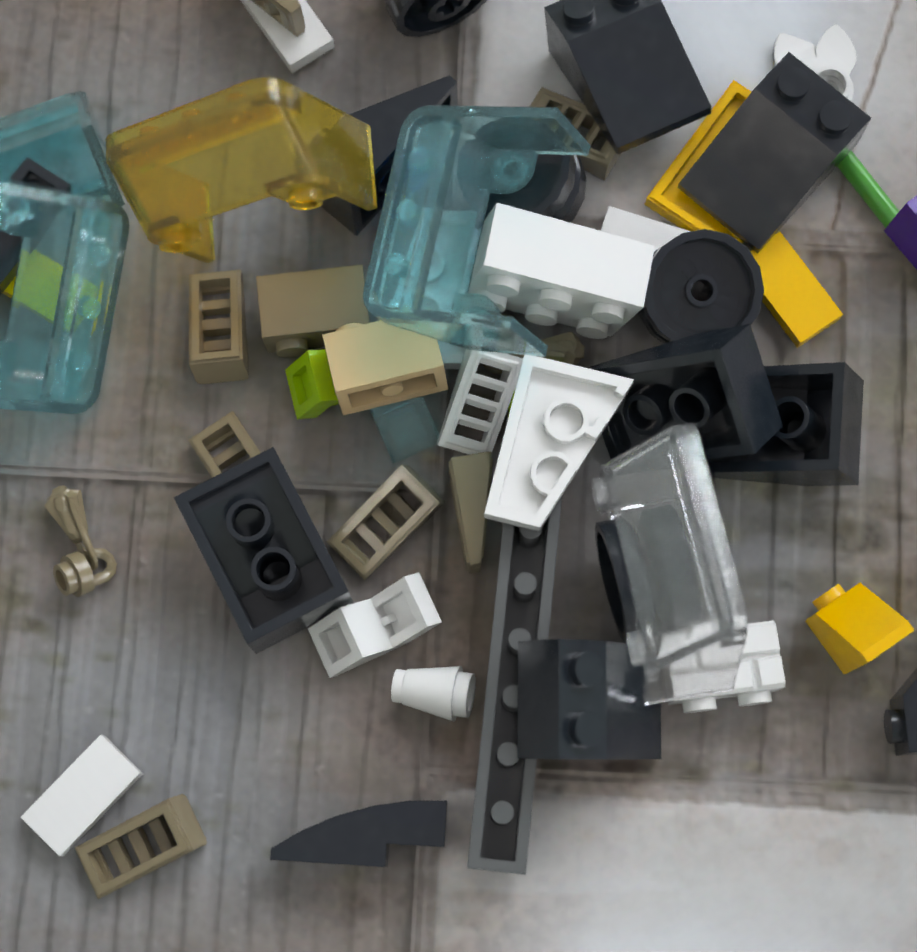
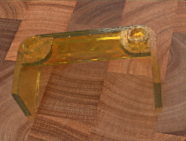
M255 78L244 81L115 131L105 138L107 165L147 239L151 243L158 245L159 249L163 252L181 253L206 263L215 261L212 217L271 196L288 202L289 206L296 210L316 209L323 205V200L335 196L368 211L377 208L370 125L281 79Z

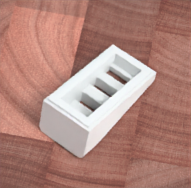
M472 342L467 343L437 441L438 446L469 455L492 452L518 382L523 358ZM479 363L502 369L503 372L500 380L476 373ZM472 383L496 390L494 401L470 394L469 390ZM464 404L490 411L488 420L485 421L462 414ZM457 424L484 431L481 442L454 434Z

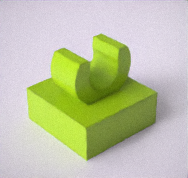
M326 349L307 350L285 369L297 420L316 418L330 406L339 405Z

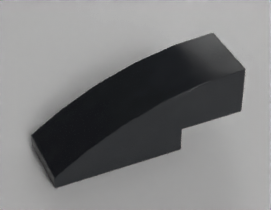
M403 801L374 805L337 815L301 830L272 847L270 860L388 867L389 844L445 848L448 801Z

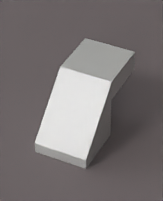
M420 573L404 576L371 599L339 607L309 627L308 631L329 678H332L411 642L442 623Z

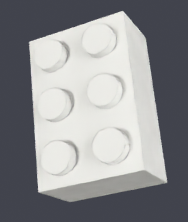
M496 203L472 238L460 297L473 300L474 305L481 310L503 312L507 309L525 314V319L534 324L552 326L560 323L575 327L576 332L584 337L604 339L607 336L611 337L644 308L655 246Z

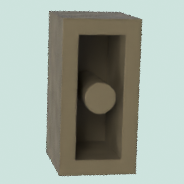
M363 264L256 276L261 334L268 353L276 352L277 356L280 357L302 356L308 348L325 347L323 334L335 332L339 327L350 323H370Z

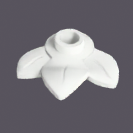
M838 25L831 26L822 35L816 46L789 34L779 33L777 35L773 53L775 66L790 52L850 101L852 100L854 86L849 75L855 66L857 56L850 38Z

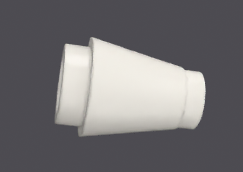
M461 666L407 670L396 669L391 686L392 702L402 703L405 706L453 722L457 717L469 718L475 696V674L463 672Z

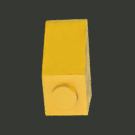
M861 582L847 592L838 583L812 602L818 612L805 620L844 675L869 663L915 631L908 620Z

